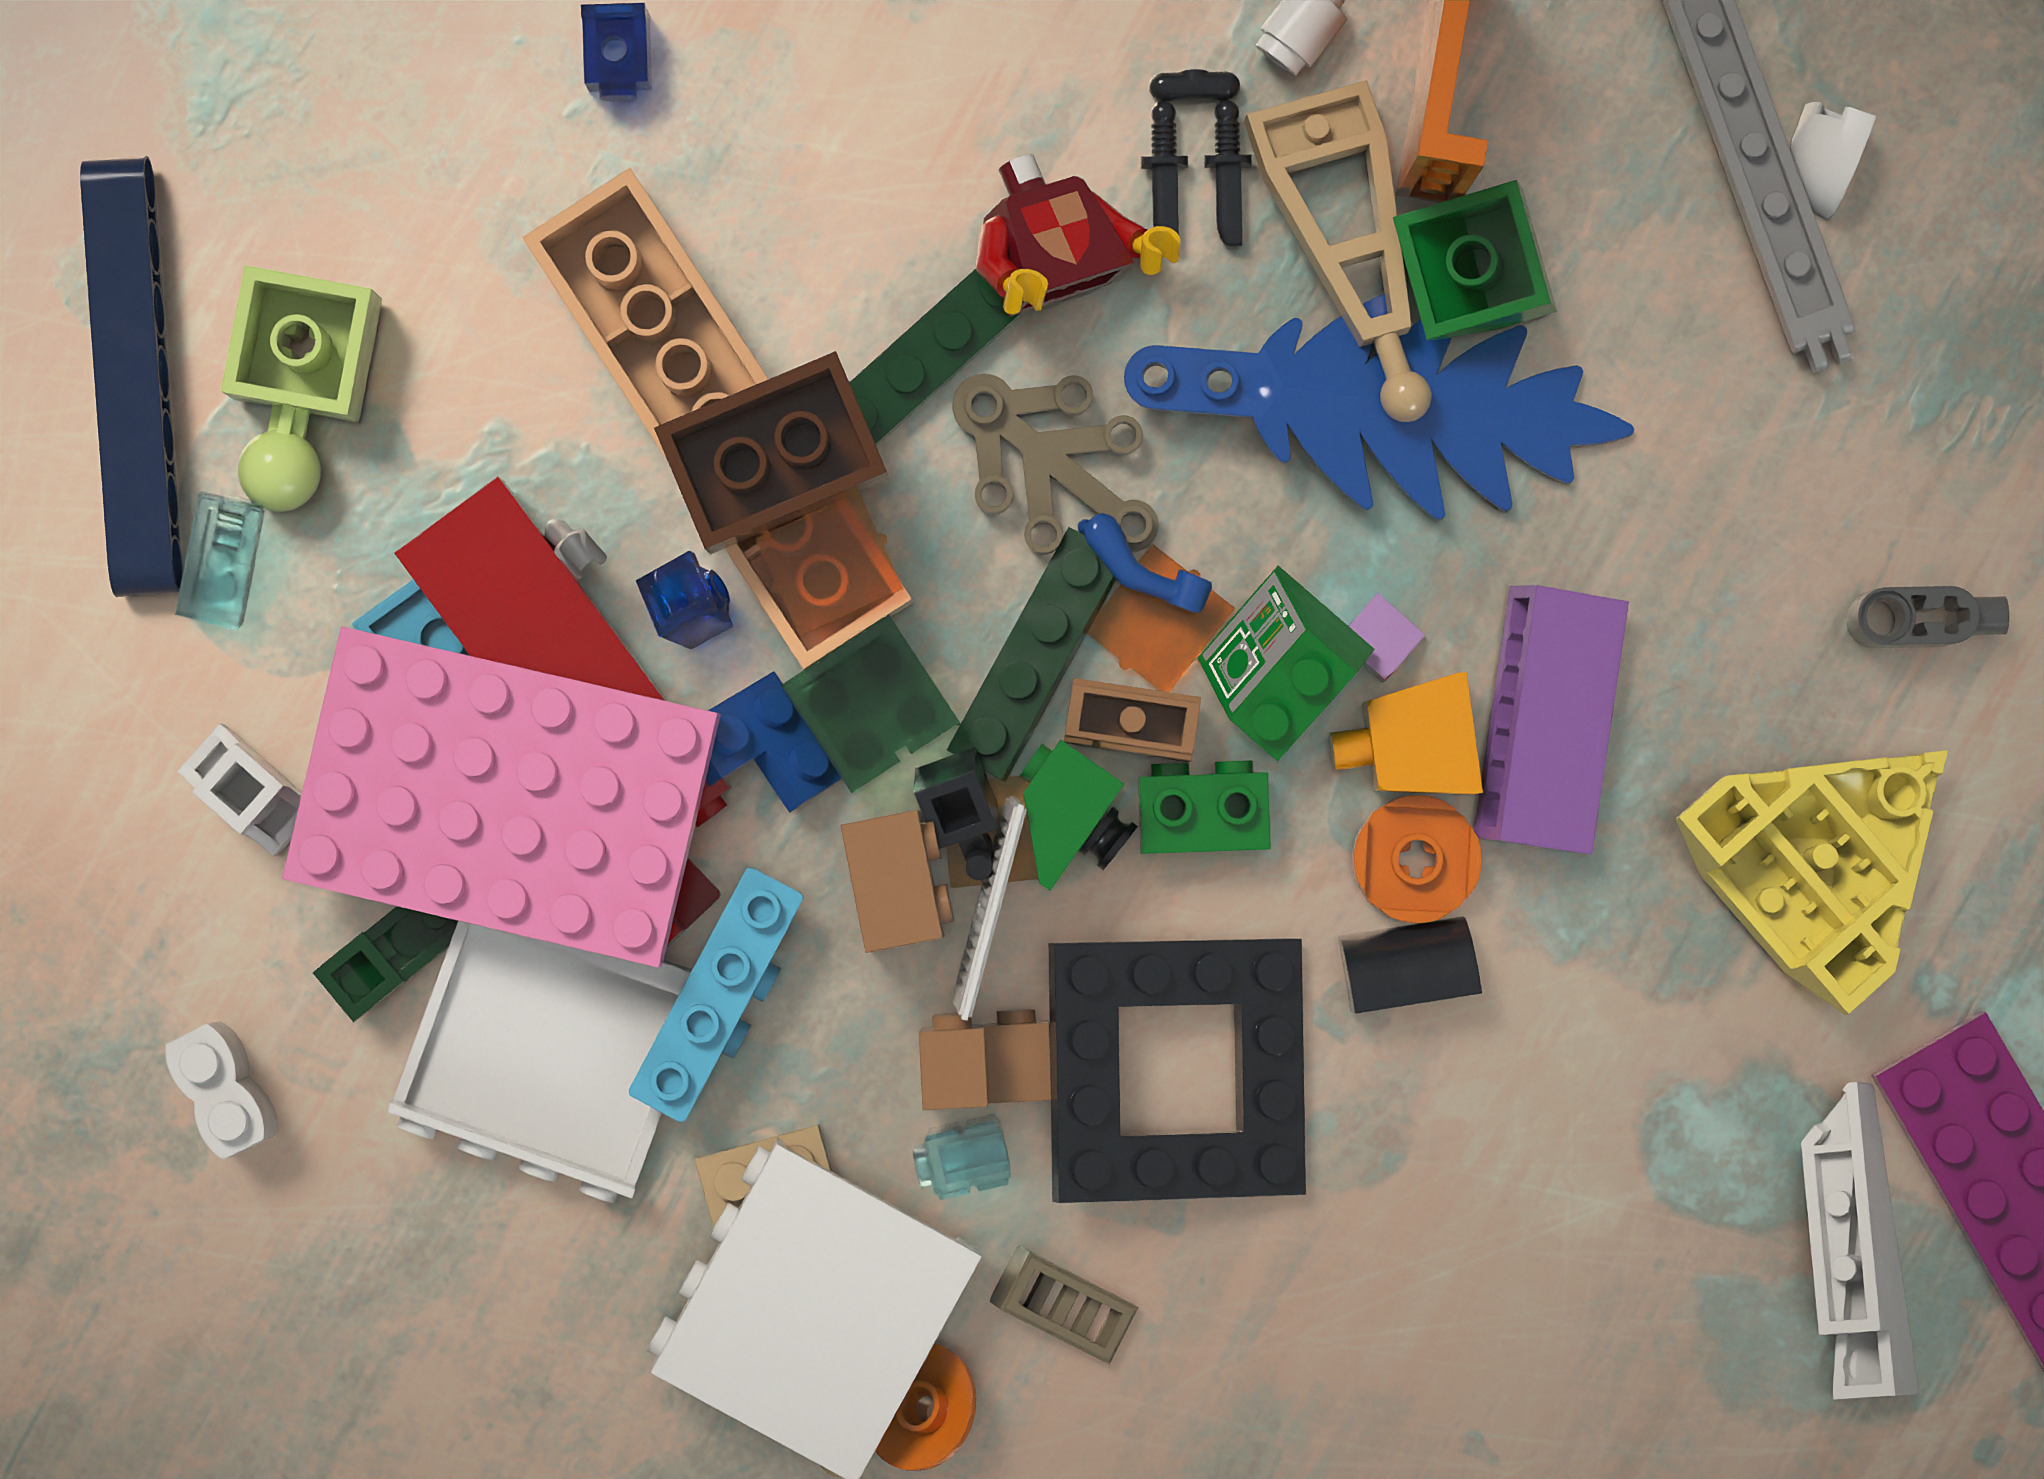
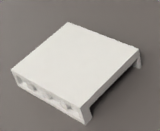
M458 921L395 1096L387 1112L400 1116L397 1127L410 1133L434 1139L436 1131L440 1130L459 1137L461 1140L458 1148L475 1156L495 1160L496 1154L499 1151L522 1159L519 1170L532 1176L555 1182L558 1173L581 1180L580 1191L594 1198L610 1203H616L619 1194L632 1198L662 1113L629 1095V1088L692 969L664 960L662 967L658 968Z
M777 1138L771 1151L760 1146L758 1147L741 1178V1181L751 1186L739 1208L730 1203L726 1205L713 1228L710 1238L718 1241L719 1245L708 1265L696 1260L678 1293L687 1298L688 1301L677 1321L675 1322L665 1316L647 1349L648 1352L657 1356L652 1365L651 1373L845 1479H859L982 1255L980 1248L958 1236L954 1239L789 1149L786 1147V1142Z

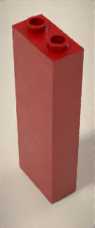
M496 477L394 553L470 656L667 701L581 583L574 578L556 557L554 548L549 544L543 532L500 477ZM725 778L710 787L705 781L695 823L696 828L728 806L721 797L724 792L731 788V785Z

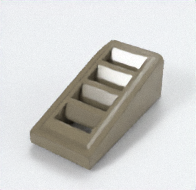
M1020 1245L1014 1250L990 1298V1303L1000 1310L1109 1365L1139 1308ZM1037 1270L1040 1274L1023 1305L1019 1301L1034 1271ZM1057 1280L1064 1285L1046 1317L1040 1314V1311ZM1081 1292L1087 1295V1298L1071 1329L1063 1326ZM1104 1304L1111 1309L1098 1335L1092 1341L1085 1336L1101 1305Z

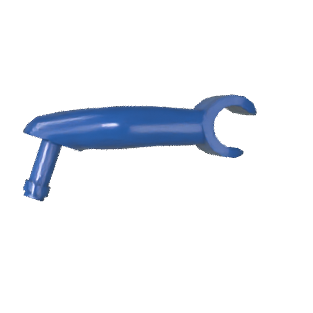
M1097 514L1090 520L1083 519L1078 523V531L1085 535L1088 545L1124 587L1159 598L1170 605L1181 607L1190 612L1199 613L1204 609L1212 589L1210 581L1180 569L1175 581L1151 572L1137 562L1116 519L1109 514Z

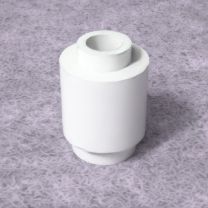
M1282 0L1260 28L1264 35L1258 41L1256 47L1280 68L1296 76L1304 65L1311 68L1347 21V17L1339 10L1345 3V0Z

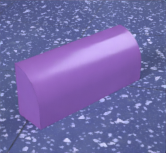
M1540 585L1510 586L1481 779L1483 793H1479L1474 832L1478 838L1592 855L1629 601Z

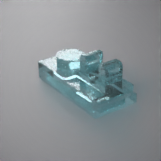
M201 491L198 494L175 615L238 630L243 625L264 519V506L254 504L250 499L230 494L226 497Z

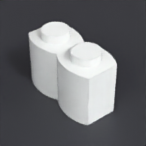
M222 1021L206 1023L166 1044L165 1055L169 1072L178 1088L195 1102L194 1115L199 1133L206 1145L223 1160L277 1135V1118L273 1105L264 1090L249 1078V1063L245 1049L238 1036L229 1026Z

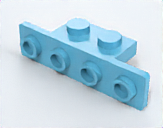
M753 867L745 870L629 1088V1095L678 1122H683L687 1119L722 1053L734 1059L751 1025L741 1020L752 997L764 1002L781 971V968L772 964L771 961L803 901V895L800 892Z

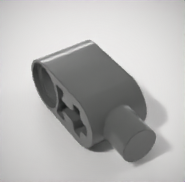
M1956 586L1884 587L1863 593L1854 599L1847 611L1846 624L1852 638L1859 644L1869 648L1943 647L1963 642L1972 635H2006L2009 628V604L2005 596L1973 597L1967 590ZM1875 600L1888 604L1895 616L1893 629L1886 636L1875 633L1867 623V610ZM1943 605L1946 611L1956 612L1957 616L1956 623L1948 625L1946 628L1942 622H1921L1915 624L1916 613L1939 609Z

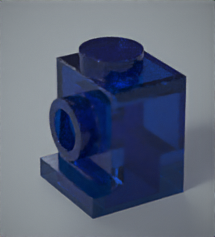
M645 2L581 4L584 84L588 91L599 92L600 100L620 102L637 99V91L652 90L650 14ZM610 41H622L626 44L627 50L621 59L611 61L604 57V48Z
M692 551L685 552L635 580L656 632L661 638L688 649H693L734 626L728 613L730 596L724 582L714 570L701 567L695 553Z

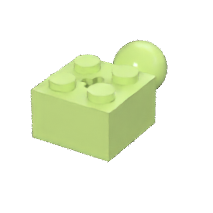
M244 265L220 392L234 400L272 407L268 431L256 436L246 445L238 463L240 485L247 497L259 507L276 512L290 511L305 504L315 493L320 481L321 466L316 451L305 439L310 414L359 423L382 304V297L373 289ZM305 330H309V337L315 340V345L311 352H306L304 358L300 359L299 355L290 349V344L292 340H302Z

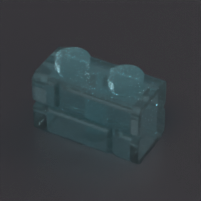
M994 1113L967 1119L965 1127H960L957 1122L929 1128L923 1145L914 1146L912 1151L920 1188L933 1186L934 1194H937L940 1200L969 1194L971 1186H976L979 1191L1008 1185L1009 1178L1011 1177V1164L1001 1120Z

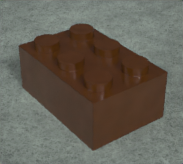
M836 351L654 427L704 549L710 555L889 479L887 470Z

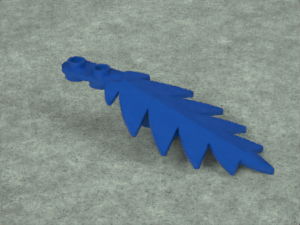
M1385 294L1363 303L1370 318L1387 314ZM1342 316L1315 334L1296 353L1295 350L1303 327L1302 321L1299 318L1291 319L1276 330L1262 346L1259 353L1152 345L1137 351L1129 359L1124 372V383L1129 396L1134 402L1146 409L1253 418L1263 441L1273 455L1282 463H1288L1291 459L1288 424L1303 449L1319 469L1362 509L1370 510L1373 507V499L1362 448L1361 434L1376 459L1392 479L1416 504L1437 521L1445 517V509L1432 442L1444 459L1466 483L1500 510L1508 512L1512 508V499L1501 443L1515 456L1536 470L1562 483L1570 484L1574 480L1570 446L1604 444L1630 437L1634 432V427L1619 417L1601 409L1573 401L1583 375V369L1580 366H1569L1539 373L1507 387L1527 336V328L1523 325H1518L1476 344L1455 358L1439 373L1438 371L1452 337L1427 341L1421 320L1413 324L1407 334L1400 335L1399 338L1410 370L1425 378L1432 394L1427 412L1419 419L1411 422L1394 420L1384 411L1380 401V392L1386 377L1378 353L1368 361L1374 343L1359 347ZM1152 366H1161L1168 372L1167 381L1160 387H1150L1144 382V374ZM1216 371L1227 372L1232 377V384L1225 392L1217 393L1208 387V379Z

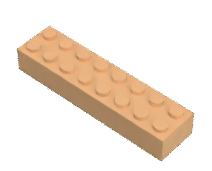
M631 168L623 171L522 237L664 456V451L654 427L768 380ZM846 498L725 548L806 672L811 671L913 604L912 598Z

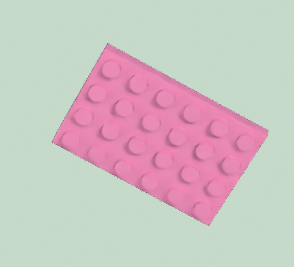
M341 626L282 879L649 966L662 967L721 714Z

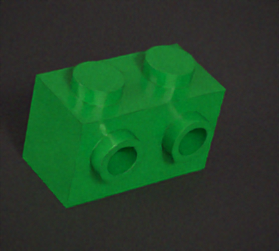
M1253 760L1215 762V774L1190 775L1189 763L1151 764V776L1138 777L1140 854L1271 849L1268 772L1253 773Z

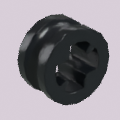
M1115 807L1111 808L1079 849V852L1084 856L1088 853L1094 854L1098 859L1097 866L1102 870L1107 867L1138 827L1134 822L1128 824L1121 822L1118 817L1120 811Z

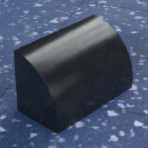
M1464 916L1338 936L1350 1012L1357 1014L1482 994L1474 945Z

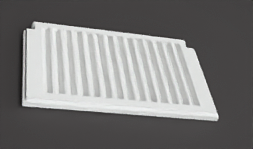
M1011 795L1009 798H1006L1001 810L998 829H996L992 844V870L990 875L983 879L954 988L953 1004L961 1019L967 1021L968 1017H972L1027 810L1017 797Z

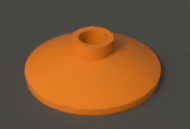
M933 1344L875 1449L877 1455L888 1464L906 1471L929 1470L951 1458L967 1438L976 1411V1390L970 1370L955 1352L944 1346ZM934 1401L933 1411L927 1419V1409Z

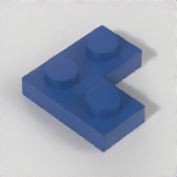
M774 671L708 710L721 714L705 780L709 787L754 760L790 813L845 777Z

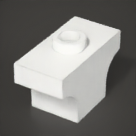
M220 723L177 772L194 787L192 792L234 830L254 840L272 856H278L291 841L302 792L225 724Z

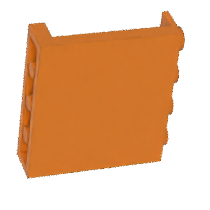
M1429 0L1395 196L1436 203L1464 196L1484 167L1488 140L1447 133L1470 0Z

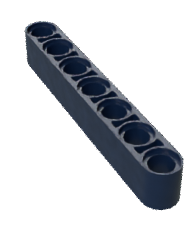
M148 155L82 160L80 165V189L110 586L115 597L176 593L181 591L183 585V564L153 168Z

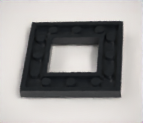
M1302 939L1048 943L1052 1202L1082 1203L1306 1195ZM1234 1004L1236 1131L1120 1135L1118 1007Z

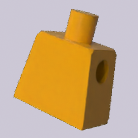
M1467 672L1455 673L1362 703L1365 728L1329 733L1334 770L1370 766L1374 791L1453 795L1483 793Z

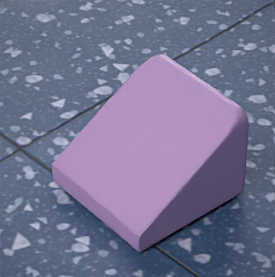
M1379 593L1374 596L1348 625L1375 649L1363 666L1382 683L1391 676L1425 636L1423 632Z

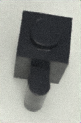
M973 747L915 768L914 794L925 822L933 821L939 849L959 843L966 861L967 874L974 880H983L990 875L992 870V840L987 832L998 829V803L977 750Z

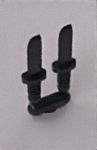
M1191 69L1181 72L1159 73L1150 80L1149 91L1155 99L1161 100V102L1156 103L1151 110V117L1154 121L1151 124V128L1154 129L1151 131V135H1154L1151 137V141H1153L1151 147L1154 148L1152 149V154L1154 155L1141 156V169H1152L1153 227H1168L1179 235L1178 168H1188V156L1175 155L1177 153L1175 148L1177 143L1174 142L1177 140V137L1174 136L1177 134L1175 130L1176 123H1174L1176 110L1171 103L1166 101L1223 100L1217 104L1214 111L1215 118L1217 119V122L1214 124V127L1217 128L1215 129V134H1217L1215 136V146L1217 147L1215 148V153L1218 154L1204 155V168H1215L1216 222L1220 239L1228 246H1242L1241 167H1252V154H1239L1240 147L1238 146H1240V141L1238 140L1240 135L1238 134L1240 129L1238 127H1240V123L1237 122L1239 108L1236 103L1228 100L1237 96L1240 91V81L1235 74L1231 72H1208L1207 70Z

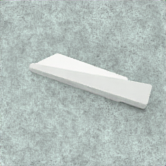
M1850 1082L1842 1089L1845 1092L1844 1096L1825 1120L1814 1125L1801 1142L1819 1335L1836 1334L1833 1377L1834 1400L1916 1395L1918 1393V1381L1875 1088L1870 1083Z

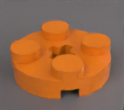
M1412 795L1394 799L1374 810L1369 815L1355 838L1352 866L1355 880L1368 903L1395 920L1409 923H1427L1439 920L1450 914L1469 897L1479 880L1482 853L1479 839L1473 828L1469 826L1465 817L1457 812L1454 807L1438 798ZM1413 840L1422 841L1424 852L1434 854L1435 859L1433 866L1423 867L1420 878L1410 877L1409 867L1399 865L1400 852L1409 851L1411 841Z

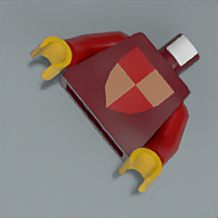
M1027 154L1003 164L998 169L1009 196L1002 199L984 217L983 226L980 230L975 267L978 274L1001 296L1004 311L1007 317L1031 309L1041 311L1044 305L1109 285L1134 263L1132 258H1140V268L1145 274L1155 275L1161 271L1162 257L1168 259L1171 263L1179 261L1181 241L1178 233L1171 228L1156 226L1146 229L1128 219L1099 195L1091 191L1085 180L1078 176L1046 184L1034 155Z

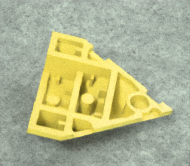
M1948 750L1894 758L1883 757L1788 768L1782 771L1756 774L1728 775L1718 780L1676 818V822L1701 877L1786 974L1844 1015L1850 1014L1896 971L1901 950L1897 946L1905 913L1911 908L1933 815V810H1930L1937 778L1943 773Z

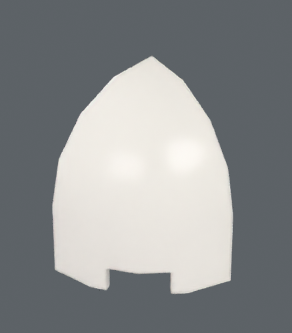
M1811 102L1805 104L1792 138L1790 150L1812 210L1829 221L1850 184L1877 116L1850 107H1845L1843 114L1840 115L1825 109L1821 102Z

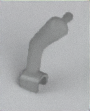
M552 519L545 526V538L554 548V554L576 580L582 577V569L591 560L594 559L599 565L606 562V554L584 529L580 528L573 531L564 520Z

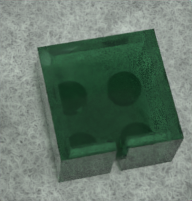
M889 614L781 685L848 789L854 795L902 764L896 754L898 750L906 746L914 756L961 724Z

